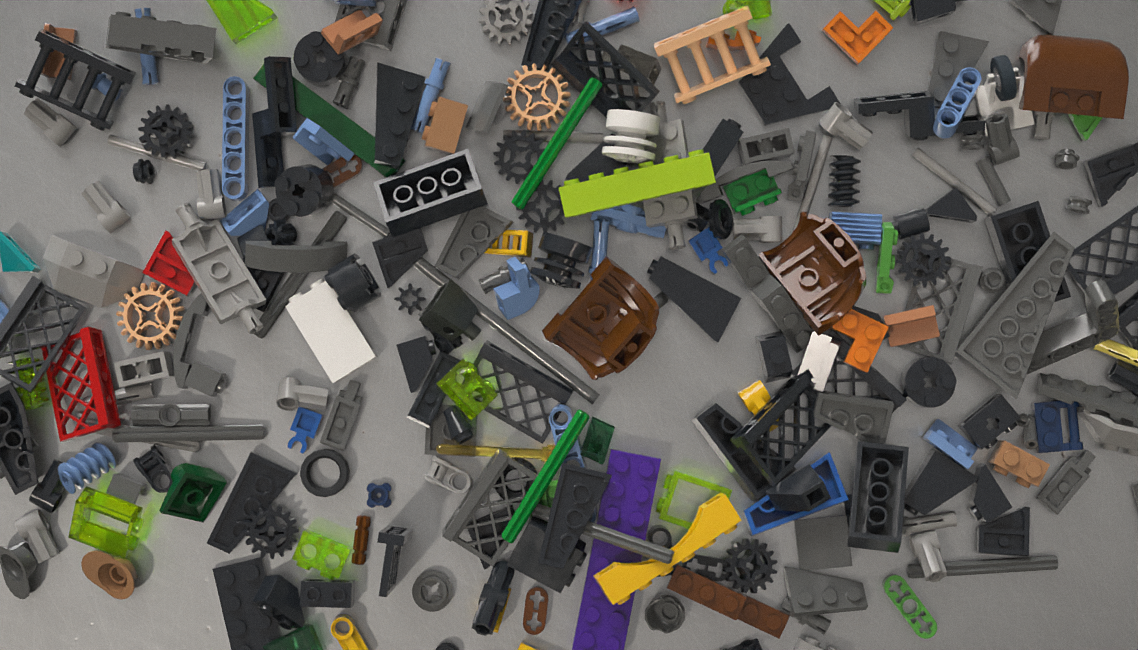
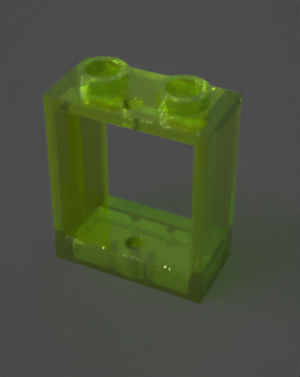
M673 470L672 475L667 473L663 488L667 490L664 499L659 497L655 512L659 513L658 519L689 529L692 522L667 514L678 479L719 493L721 492L728 499H730L732 489Z
M86 486L75 502L68 538L125 559L129 552H134L138 546L140 537H137V533L140 532L144 519L141 518L143 507ZM91 510L129 524L127 534L123 535L89 522Z

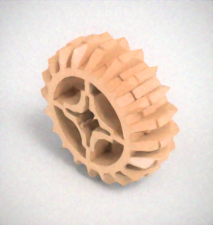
M535 63L532 64L533 71H528V67L524 65L522 66L523 75L515 70L514 75L517 80L513 78H508L507 80L513 87H508L506 93L511 94V96L503 97V102L511 103L505 107L506 112L515 111L510 116L511 120L520 117L518 126L521 127L525 121L528 122L527 130L532 129L533 123L537 124V131H541V123H545L547 129H550L551 123L549 120L552 119L556 124L560 123L556 115L559 114L565 117L566 112L561 107L567 108L570 106L568 101L563 100L564 98L571 97L570 92H562L569 85L567 82L559 84L563 76L559 74L553 77L556 72L553 67L547 73L545 71V64L541 71L537 70ZM532 78L543 79V81H541L538 84V86L530 87L528 85L523 84L525 81ZM550 83L555 87L558 94L556 104L551 102V99L545 94ZM542 89L541 98L543 100L532 104L533 98L531 94L534 92L536 94V92H540ZM518 90L528 99L524 111L518 107L516 102ZM539 107L551 110L543 116H530Z
M151 282L149 289L146 283H141V292L137 287H132L131 290L134 296L125 293L124 297L128 302H119V306L124 308V312L118 311L116 313L117 316L124 319L118 321L117 325L126 326L121 331V334L124 336L130 334L127 339L129 343H133L137 339V348H141L145 343L146 350H151L153 343L156 349H161V341L166 346L171 345L168 337L176 339L177 334L174 330L179 329L180 325H177L178 320L182 321L184 317L178 316V312L185 311V307H176L181 302V298L171 299L175 291L170 289L165 294L166 285L163 284L157 290V284ZM148 296H158L161 298L158 303L155 302L150 307L140 302L141 299ZM166 304L170 311L168 325L162 317ZM134 308L140 316L136 328L132 319ZM146 311L155 312L156 314L153 316H156L155 320L157 322L147 321ZM151 326H155L163 331L154 337L142 335V332L148 330Z

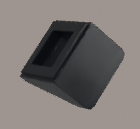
M262 225L237 238L244 259L246 241H268Z

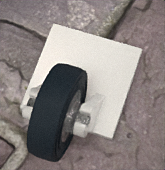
M1006 55L992 58L990 62L991 73L986 75L985 84L979 86L975 95L980 116L986 120L989 115L1005 113L1008 116L1011 130L1035 125L1032 111L1019 109L1024 78L1019 76L1018 68H1013ZM985 124L984 133H985V136H988L987 129H986V124Z

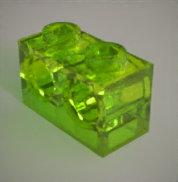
M462 359L437 385L472 420L498 395L495 392L494 386L488 380H483L478 375L477 368L471 362H466ZM456 373L464 376L465 384H460L456 381ZM473 392L481 394L482 402L474 400Z
M306 529L301 535L292 559L297 561V566L306 570H311V567L321 571V576L334 580L335 577L340 578L353 548ZM311 544L316 548L315 557L309 558L304 554L305 545ZM329 554H335L339 557L340 563L338 567L329 566L327 563Z

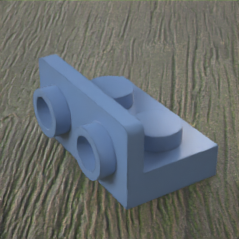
M308 118L293 136L296 142L326 165H329L334 158L338 160L340 156L349 162L354 155L351 150Z
M936 419L923 436V439L961 467L969 469L974 463L971 458L977 451V447L943 421Z

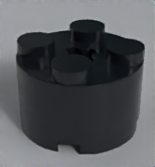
M311 32L304 36L296 45L293 61L298 72L307 82L316 86L331 85L339 81L340 76L344 75L347 67L346 53L343 52L338 55L321 32ZM324 56L326 60L324 63L321 61L317 63L316 57Z
M312 164L286 169L275 180L274 184L277 201L284 212L290 216L303 217L324 211L329 206L331 196L334 193L333 181L328 172Z
M355 253L328 269V274L324 276L328 285L332 289L335 288L339 294L337 300L344 310L349 309L353 312L360 310L381 297V292L375 291L379 286L366 264L360 266L357 262L360 257Z
M924 357L913 360L904 368L901 374L903 395L913 405L925 408H934L946 403L953 395L957 382L952 368L945 361L936 357ZM924 378L932 379L931 387H924L926 384L923 380Z

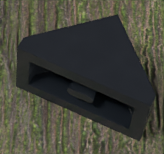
M957 188L952 189L925 209L928 217L967 223L977 221V215Z

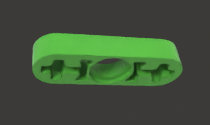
M896 574L888 575L882 583L883 590L916 635L924 639L933 637L937 632V623L901 576ZM891 580L895 582L900 581L898 588L902 593L909 592V594L902 596L898 602L895 600L900 597L898 593L894 590L889 591L891 587L889 582ZM908 599H913L916 602L917 607L913 613H905L903 610V603ZM921 611L924 612L923 615H920L921 619L926 623H931L928 626L930 631L927 633L925 631H919V629L921 628V624L918 622V620L915 619L913 622L911 621V619L917 617L921 613Z

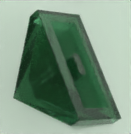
M592 416L580 455L603 465L615 427Z

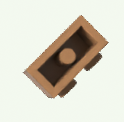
M439 97L437 102L432 101L428 116H432L430 126L425 125L421 140L425 141L424 147L447 154H454L468 105Z
M998 440L987 461L994 465V471L1003 476H1007L1009 473L1017 478L1015 480L1016 483L1028 489L1030 485L1039 487L1050 464L1004 440Z

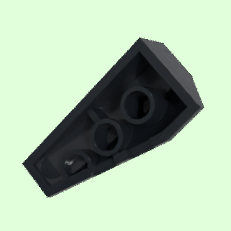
M13 382L0 387V469L14 494L17 495L38 484L39 481L25 404Z

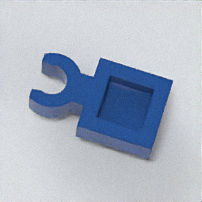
M708 227L688 240V243L701 262L705 259L709 260V269L713 274H716L717 270L714 267V263L721 261L727 267L728 261L725 257L718 255L717 252L723 247L717 238H714L713 232Z
M298 407L290 430L297 433L295 437L289 440L288 448L292 449L294 443L299 441L302 444L300 453H305L308 449L306 439L307 437L315 438L323 415L307 408Z

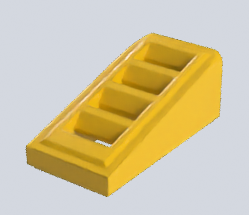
M506 230L501 235L503 236L502 249H499L498 238L492 244V249L488 248L483 253L531 258L533 233L524 230ZM510 236L513 237L512 250H509ZM520 237H522L521 250H519Z

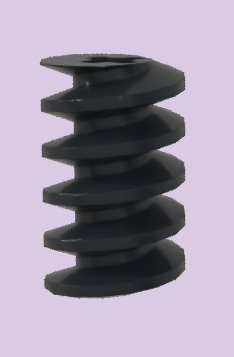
M830 155V158L837 161L829 164V168L836 170L829 174V178L836 181L828 184L829 188L835 190V192L828 194V198L835 200L829 203L828 206L852 207V205L860 203V200L853 198V195L860 193V190L853 188V185L860 183V180L854 178L853 175L861 173V170L854 168V165L861 163V160L848 155Z

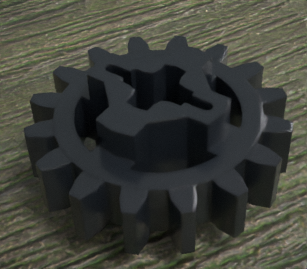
M166 104L165 110H162L157 105L155 113L148 110L147 113L150 117L148 119L141 118L145 126L138 127V131L144 134L139 137L141 143H146L144 149L146 151L152 149L151 154L155 158L161 153L163 160L167 159L168 154H171L176 159V152L178 151L185 154L184 145L191 147L192 144L188 138L194 137V133L188 130L193 127L192 122L187 121L188 115L186 113L181 114L179 107L172 111L169 104ZM173 118L181 123L182 128L174 126ZM166 128H169L171 132H167L164 137L161 132H166ZM150 137L158 138L159 146L155 145Z
M513 130L511 138L503 135L505 143L497 142L496 145L501 148L500 152L496 151L493 153V155L499 157V160L494 162V165H501L502 167L498 173L503 174L506 172V180L509 181L514 177L516 184H519L521 178H524L525 181L534 167L531 164V155L537 151L538 160L545 150L539 147L543 141L538 140L535 142L534 133L527 137L526 130H522L519 136ZM525 140L531 144L526 147H520L514 141ZM508 147L511 151L510 159L505 163L504 152ZM530 149V151L525 156V163L519 161L511 165V163L515 161L514 159L517 157L515 154L516 151L519 150V152L523 153L524 151L526 152ZM515 167H523L527 173L516 174L511 170Z
M542 179L535 192L538 191L537 198L533 202H528L524 209L516 207L517 211L523 212L518 217L519 220H527L525 223L526 228L533 225L534 233H537L539 228H543V232H547L548 228L551 227L555 232L557 231L555 224H565L562 216H565L563 205L559 203V200L549 198L546 190L550 191L560 199L559 187H562L561 185L554 188L553 180H550L548 185H544ZM542 195L546 204L550 205V207L546 208L545 218H543L541 209L536 208V206L540 205V201H542ZM560 210L557 217L549 222V216L552 212ZM528 213H535L540 217V223L534 221Z
M920 233V239L918 240L912 235L910 236V244L902 242L905 250L897 251V254L902 257V259L896 260L897 265H902L898 273L906 274L905 282H908L910 279L914 280L913 287H916L919 282L922 283L923 288L927 287V282H931L933 286H936V278L945 279L942 271L950 270V267L945 265L946 262L951 261V257L945 256L949 248L940 247L943 242L942 239L934 242L933 234L928 239H925L924 234ZM922 244L930 245L935 249L931 251L923 249ZM912 249L914 252V257L911 261H908V263H906L907 255L909 251ZM919 252L924 258H930L928 260V270L922 263L917 264ZM941 259L939 269L934 272V262ZM916 270L923 272L925 277L916 276L911 272Z
M268 503L266 510L260 505L258 506V514L250 512L252 521L245 520V525L249 529L243 530L244 536H250L245 541L246 545L253 544L252 553L260 550L261 558H264L266 553L270 554L271 559H274L275 553H279L283 557V550L285 548L289 551L292 550L290 542H297L298 540L293 533L299 532V528L292 526L297 522L296 517L289 518L291 511L288 509L283 513L282 505L280 504L276 509H273L272 504ZM266 516V520L261 525H256L261 518ZM275 516L282 518L287 525L280 524L275 519ZM270 526H274L273 536H269L268 532H266ZM282 537H286L281 544L276 545ZM256 538L263 539L267 546L260 544Z
M742 539V545L739 542H734L735 550L727 549L726 552L730 556L729 558L722 559L723 562L728 563L727 567L722 569V572L729 573L725 580L727 582L734 581L733 589H738L741 586L742 593H747L749 589L751 593H757L758 588L766 590L765 582L773 583L770 575L777 574V570L772 569V565L778 562L770 558L774 551H766L768 544L762 543L759 545V539H752L751 544L749 539ZM747 549L744 556L737 558L742 551ZM747 562L753 565V570L746 567ZM735 568L738 570L740 577L736 574ZM759 574H762V576L757 581H755V577Z

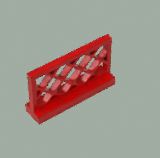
M92 327L82 328L79 333L69 336L65 342L66 346L61 348L63 352L58 361H53L46 371L60 442H66L106 428L113 429L121 426L102 331ZM81 339L83 348L79 355L71 351V348L75 341ZM47 347L41 348L44 360L49 355ZM68 354L76 358L70 371L62 366ZM81 363L86 364L88 370L84 379L76 375ZM60 370L68 374L62 386L58 385L56 381V376ZM73 378L81 382L75 395L67 390ZM86 387L92 389L93 394L89 403L81 399ZM64 394L73 398L67 410L61 406ZM78 402L86 407L80 419L72 414ZM91 411L97 414L98 424L93 426L85 423ZM69 418L77 422V425L72 433L67 434L65 425Z

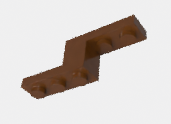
M678 564L666 588L733 620L738 619L778 639H780L790 617L788 614L722 583L718 584Z

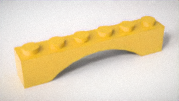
M720 492L699 506L696 517L688 532L670 549L674 551L671 563L666 564L654 559L633 563L613 562L593 575V577L612 605L616 603L618 605L623 604L631 598L630 594L637 589L639 591L646 589L653 583L652 579L658 575L661 577L667 575L674 569L673 565L679 561L684 563L695 556L694 552L701 547L705 549L716 542L715 538L722 533L725 535L731 533L738 527L736 524L742 520L727 496Z

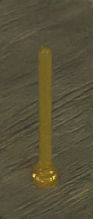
M439 444L436 447V452L446 455L492 457L496 450L500 448L511 458L541 459V462H546L555 445L547 444L546 447L541 449Z

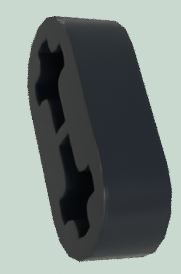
M695 554L693 558L682 563V567L691 570L687 563L697 559V563L705 565L704 569L697 568L695 573L712 581H724L729 576V573L725 572L720 573V576L717 577L714 571L708 570V566L717 567L718 563H722L723 568L727 567L728 563L723 562L721 558Z

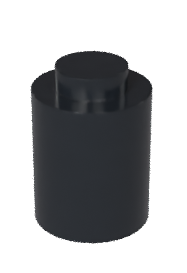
M923 207L894 215L893 221H891L894 230L898 231V238L900 240L930 231L929 220Z

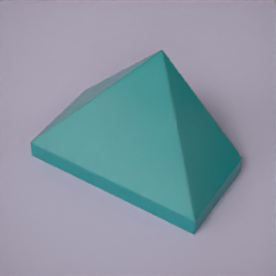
M0 231V258L3 272L38 273L42 270L8 233Z

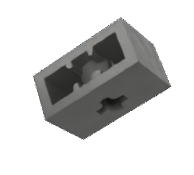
M789 128L742 138L737 142L742 166L754 162L785 158L795 153Z

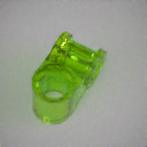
M727 0L722 8L723 15L735 11L730 9L731 5L735 3V6L740 8L748 6L752 19L772 16L770 0Z

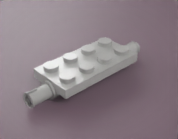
M656 101L657 105H655V102L650 103L651 114L661 118L658 135L646 137V140L657 145L654 150H645L655 154L654 165L664 163L663 158L678 155L679 159L689 157L684 121L678 119L667 122L665 102ZM694 189L644 200L647 227L665 226L668 229L670 250H679L678 246H680V249L685 248L686 244L684 242L682 226L685 225L684 222L687 220L698 218Z
M184 203L185 209L180 205L176 209V213L186 228L182 235L172 239V245L221 325L236 317H240L249 334L255 333L253 329L256 332L260 331L263 328V324L253 309L266 304V298L218 219L209 223L203 222L197 218L190 203Z

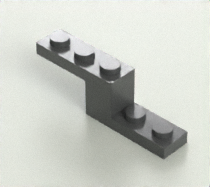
M741 234L721 250L756 302L770 314L792 349L798 353L808 346L813 331L784 287L769 274L748 240Z

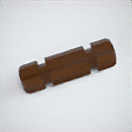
M358 515L356 519V526L358 527L355 529L353 550L355 551L352 553L351 560L356 565H364L366 561V554L364 553L367 551L369 530L367 529L370 527L371 518L366 515Z

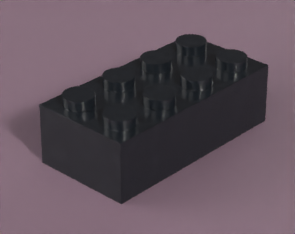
M469 149L373 182L386 225L393 238L488 204Z
M1039 201L984 219L1001 270L1005 276L1007 288L1050 237ZM1065 277L1062 280L1054 302L1071 297Z
M858 441L855 453L847 547L899 552L902 539L909 447Z

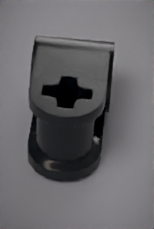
M152 445L150 451L140 458H134L133 462L156 492L167 493L172 484L171 472L173 469L168 464L161 450L156 445ZM164 474L170 480L169 486L165 489L159 483L160 477Z

